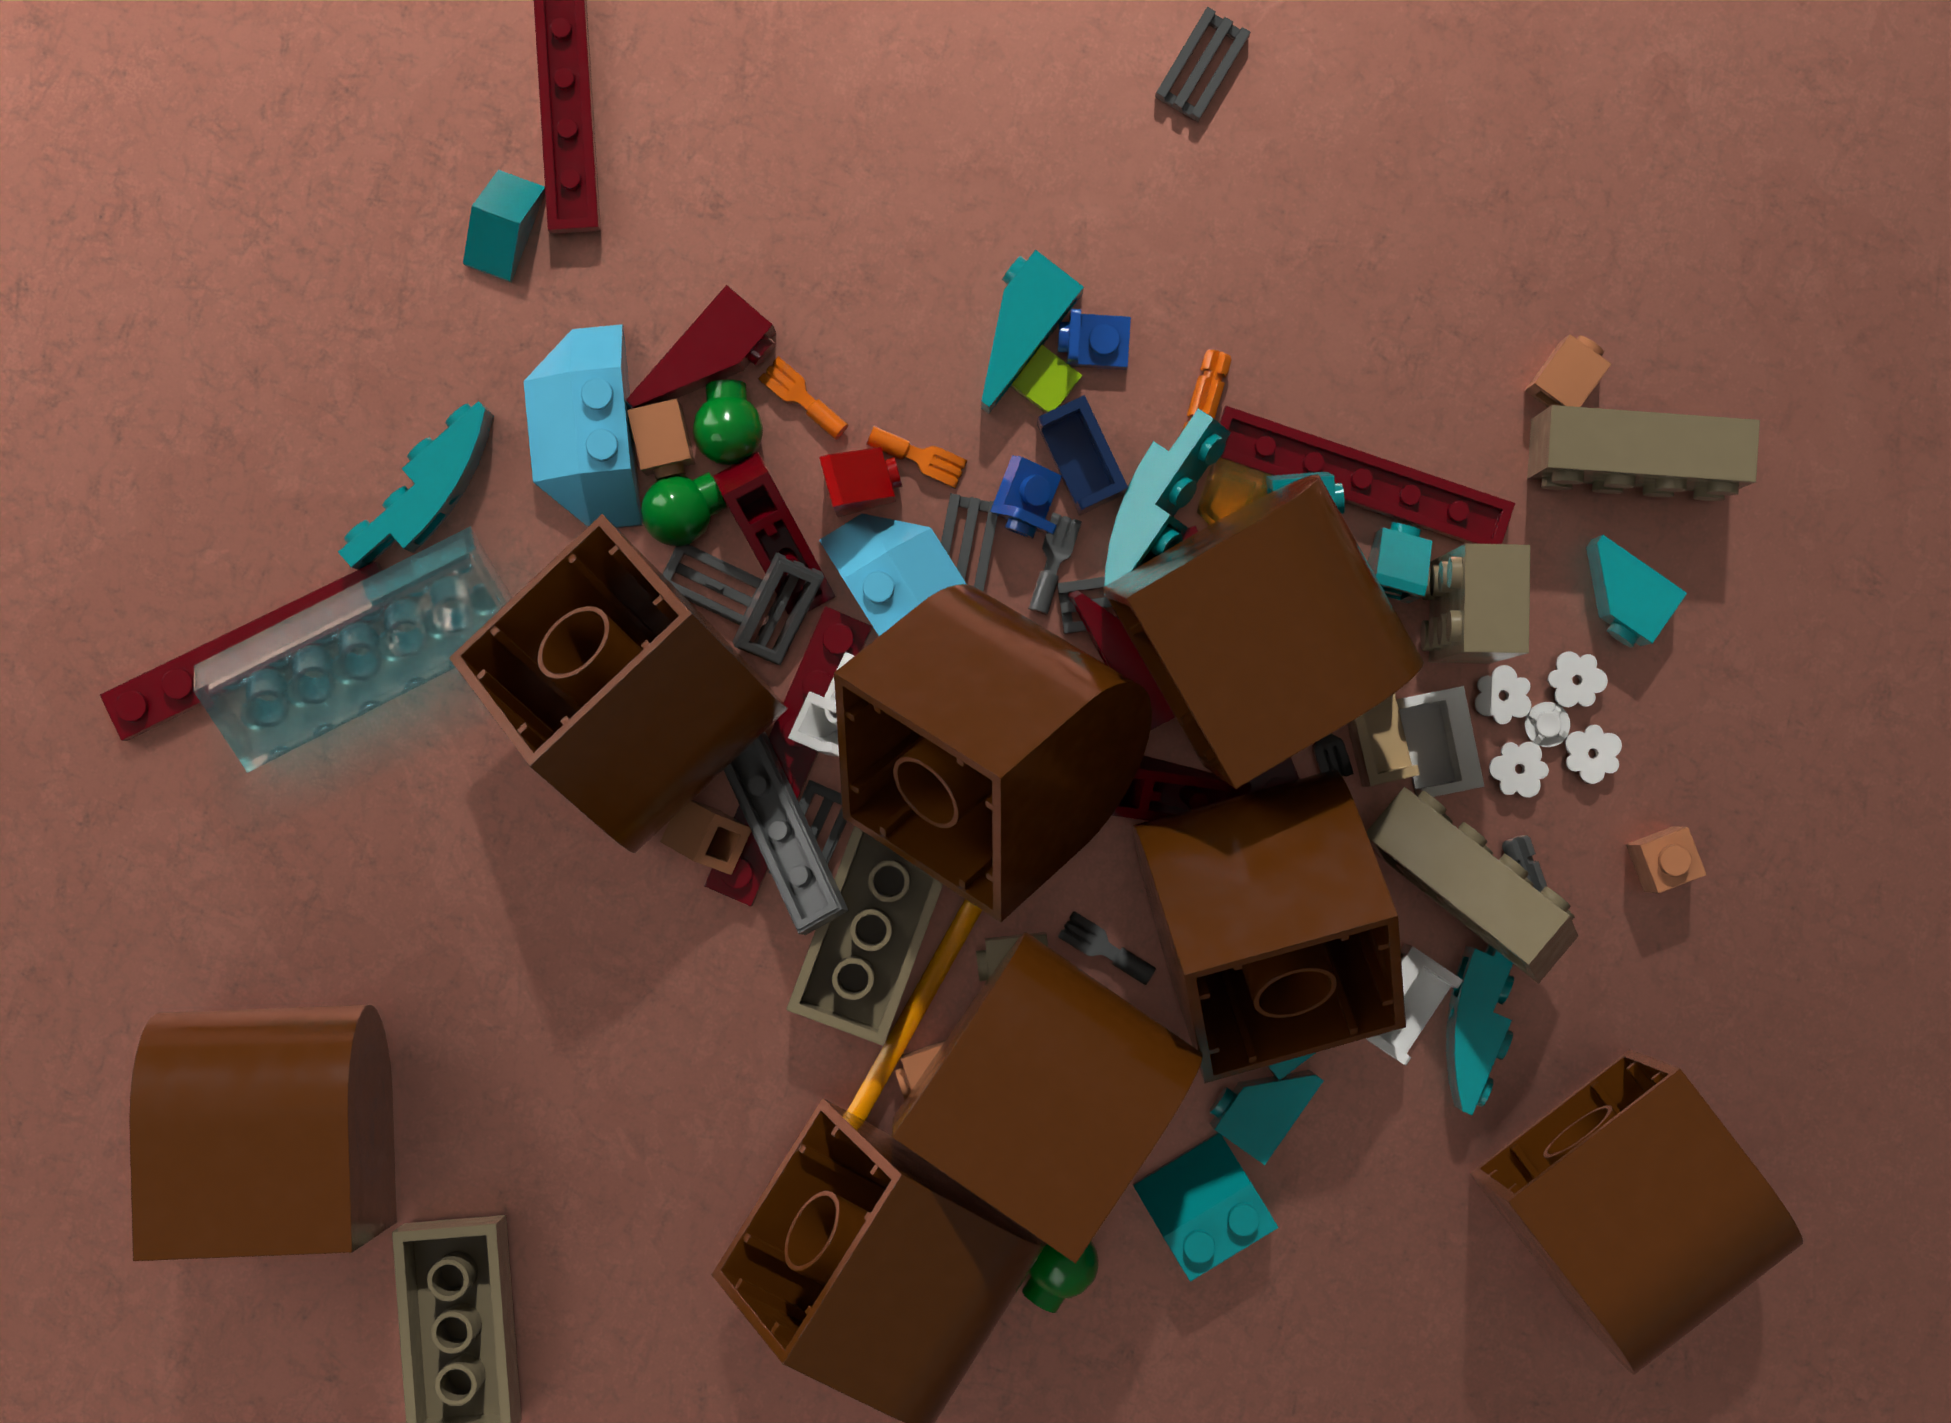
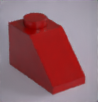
M881 447L828 454L819 457L831 502L838 518L896 502L893 489L903 487L895 457L885 460Z

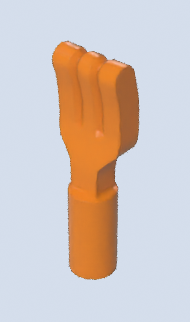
M779 356L773 361V365L766 369V373H763L758 378L762 384L785 403L802 406L806 410V415L835 440L847 429L848 424L820 399L815 400L808 394L804 378Z
M876 426L873 427L866 445L873 448L881 447L882 452L901 460L906 458L917 464L923 475L956 489L959 482L958 478L961 477L962 469L965 468L967 463L966 459L937 446H930L925 449L912 446L910 441Z

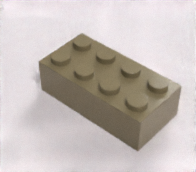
M1551 405L1531 419L1527 479L1542 480L1541 488L1550 490H1571L1573 484L1589 483L1592 484V492L1619 494L1623 493V488L1643 487V495L1649 497H1673L1674 492L1694 491L1693 499L1722 501L1725 500V495H1738L1740 488L1756 482L1760 420Z
M1465 543L1430 562L1425 596L1422 597L1423 600H1430L1429 620H1423L1421 625L1422 651H1429V663L1490 664L1529 653L1530 545Z
M1404 787L1366 832L1378 856L1539 984L1578 937L1572 921L1575 916L1568 910L1571 907L1569 903L1547 886L1541 892L1533 887L1534 884L1527 878L1529 873L1508 855L1503 854L1499 860L1492 855L1493 852L1485 845L1488 841L1465 822H1462L1458 828L1453 825V821L1445 814L1447 809L1430 794L1422 790L1416 796Z
M854 826L834 879L849 911L815 930L786 1010L884 1046L943 884Z
M506 1215L404 1223L392 1232L406 1423H520L522 1418Z

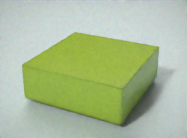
M1041 345L1012 383L1011 388L1047 413L1061 406L1082 378V374Z

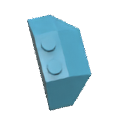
M620 324L572 329L523 381L533 483L587 527L601 514L616 528L643 526L636 450L627 410L632 408L626 401L630 396L624 326Z
M861 513L819 540L878 636L882 635L936 592L950 586L966 584L931 527Z

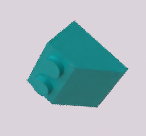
M1218 1132L1133 1184L1190 1282L1279 1228L1223 1136Z

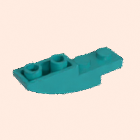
M479 401L472 407L468 403L464 404L446 420L445 424L448 428L434 441L431 437L422 440L408 453L407 458L410 462L402 470L414 482V485L410 489L406 486L397 489L384 501L382 506L385 508V511L370 523L368 520H364L346 534L344 540L347 544L338 553L350 567L359 570L371 564L396 541L403 549L414 553L434 534L466 491L479 466L488 442L494 417L487 407Z
M1199 408L1169 451L1153 441L1138 465L1115 519L1108 547L1104 587L1183 541V535L1188 527L1174 518V515L1179 508L1187 505L1193 498L1197 488L1196 483L1207 467L1214 464L1221 457L1226 446V440L1231 434L1223 425Z
M1489 944L1485 952L1469 946L1465 947L1456 972V976L1461 978L1463 982L1458 989L1452 988L1446 1025V1061L1453 1103L1455 1107L1470 1115H1473L1476 1106L1483 1107L1487 1102L1494 1083V1079L1490 1078L1489 1074L1496 1058L1502 1060L1506 1056L1513 1039V1031L1508 1030L1512 1020L1493 1012L1496 1004L1503 1005L1511 992L1514 976L1509 975L1513 963Z

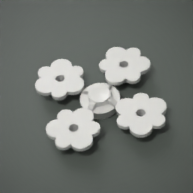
M1568 651L1561 653L1557 657V670L1551 671L1547 680L1551 687L1556 688L1554 698L1558 704L1542 702L1531 708V701L1526 695L1530 691V682L1523 677L1517 678L1516 671L1508 665L1498 666L1494 669L1491 676H1482L1478 680L1477 688L1481 693L1475 699V709L1483 716L1493 715L1494 721L1498 724H1507L1512 717L1521 718L1526 716L1525 730L1532 741L1524 742L1519 747L1513 742L1505 743L1501 748L1502 756H1496L1490 761L1489 773L1494 779L1500 781L1499 789L1503 794L1512 795L1517 792L1525 798L1535 796L1541 787L1539 779H1544L1549 773L1548 765L1540 761L1542 751L1539 746L1554 747L1564 740L1565 748L1570 754L1566 759V766L1570 771H1579V775L1584 782L1596 784L1604 778L1605 773L1610 774L1618 770L1619 761L1615 756L1620 753L1622 748L1620 738L1613 733H1603L1602 728L1598 725H1589L1584 732L1575 731L1569 734L1570 718L1563 708L1572 707L1577 703L1583 707L1591 706L1596 699L1595 693H1600L1606 688L1608 683L1607 675L1601 669L1596 668L1597 660L1593 655L1585 654L1579 657L1576 653ZM1574 676L1579 678L1577 685L1572 682ZM1501 691L1505 692L1506 699L1504 701L1499 698V693ZM1590 749L1595 751L1593 758H1590L1588 755ZM1518 764L1522 767L1520 774L1515 771V767Z

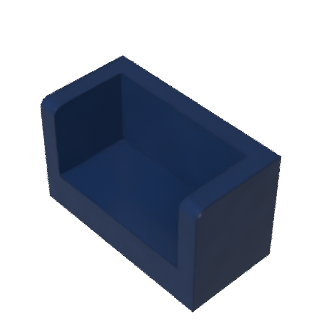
M1085 395L1038 417L1037 427L1060 475H1062L1061 478L1079 516L1125 495L1128 486Z

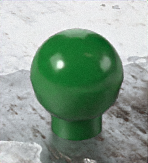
M727 379L716 380L706 384V402L702 404L695 415L692 432L700 452L713 462L723 465L736 464L753 455L761 443L763 426L760 415L753 404L747 401L746 383L743 381Z
M709 472L693 480L688 477L672 476L660 479L648 489L642 501L641 516L646 530L657 541L669 546H685L693 543L703 535L711 522V516L727 509L718 485Z
M1093 1242L1089 1243L1076 1263L1046 1243L1043 1251L1029 1271L1030 1278L1022 1289L1024 1296L1041 1309L1056 1313L1065 1298H1072L1082 1294L1094 1282L1098 1272L1099 1260Z

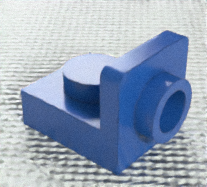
M1071 309L1069 322L1060 321L1058 352L1067 353V364L1071 367L1127 370L1131 317L1081 314V309Z
M1012 455L990 512L1007 519L1005 528L1021 536L1033 539L1036 531L1054 535L1057 525L1045 520L1062 475L1024 457Z

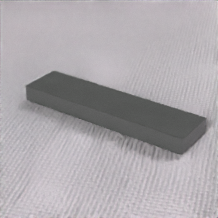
M764 731L724 769V772L798 934L807 935L849 910L767 733Z

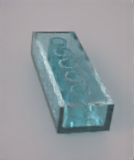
M470 526L194 665V693L248 773L456 668L449 657L508 603L512 596Z

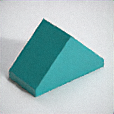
M498 170L471 207L463 264L512 283L545 196V187Z

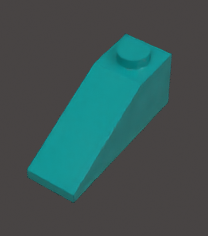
M1036 249L1028 260L1019 256L1002 278L1008 285L1003 292L981 400V409L988 414L991 413L1037 350L1046 343L1059 326L1060 321L1064 320L1083 294L1084 287Z

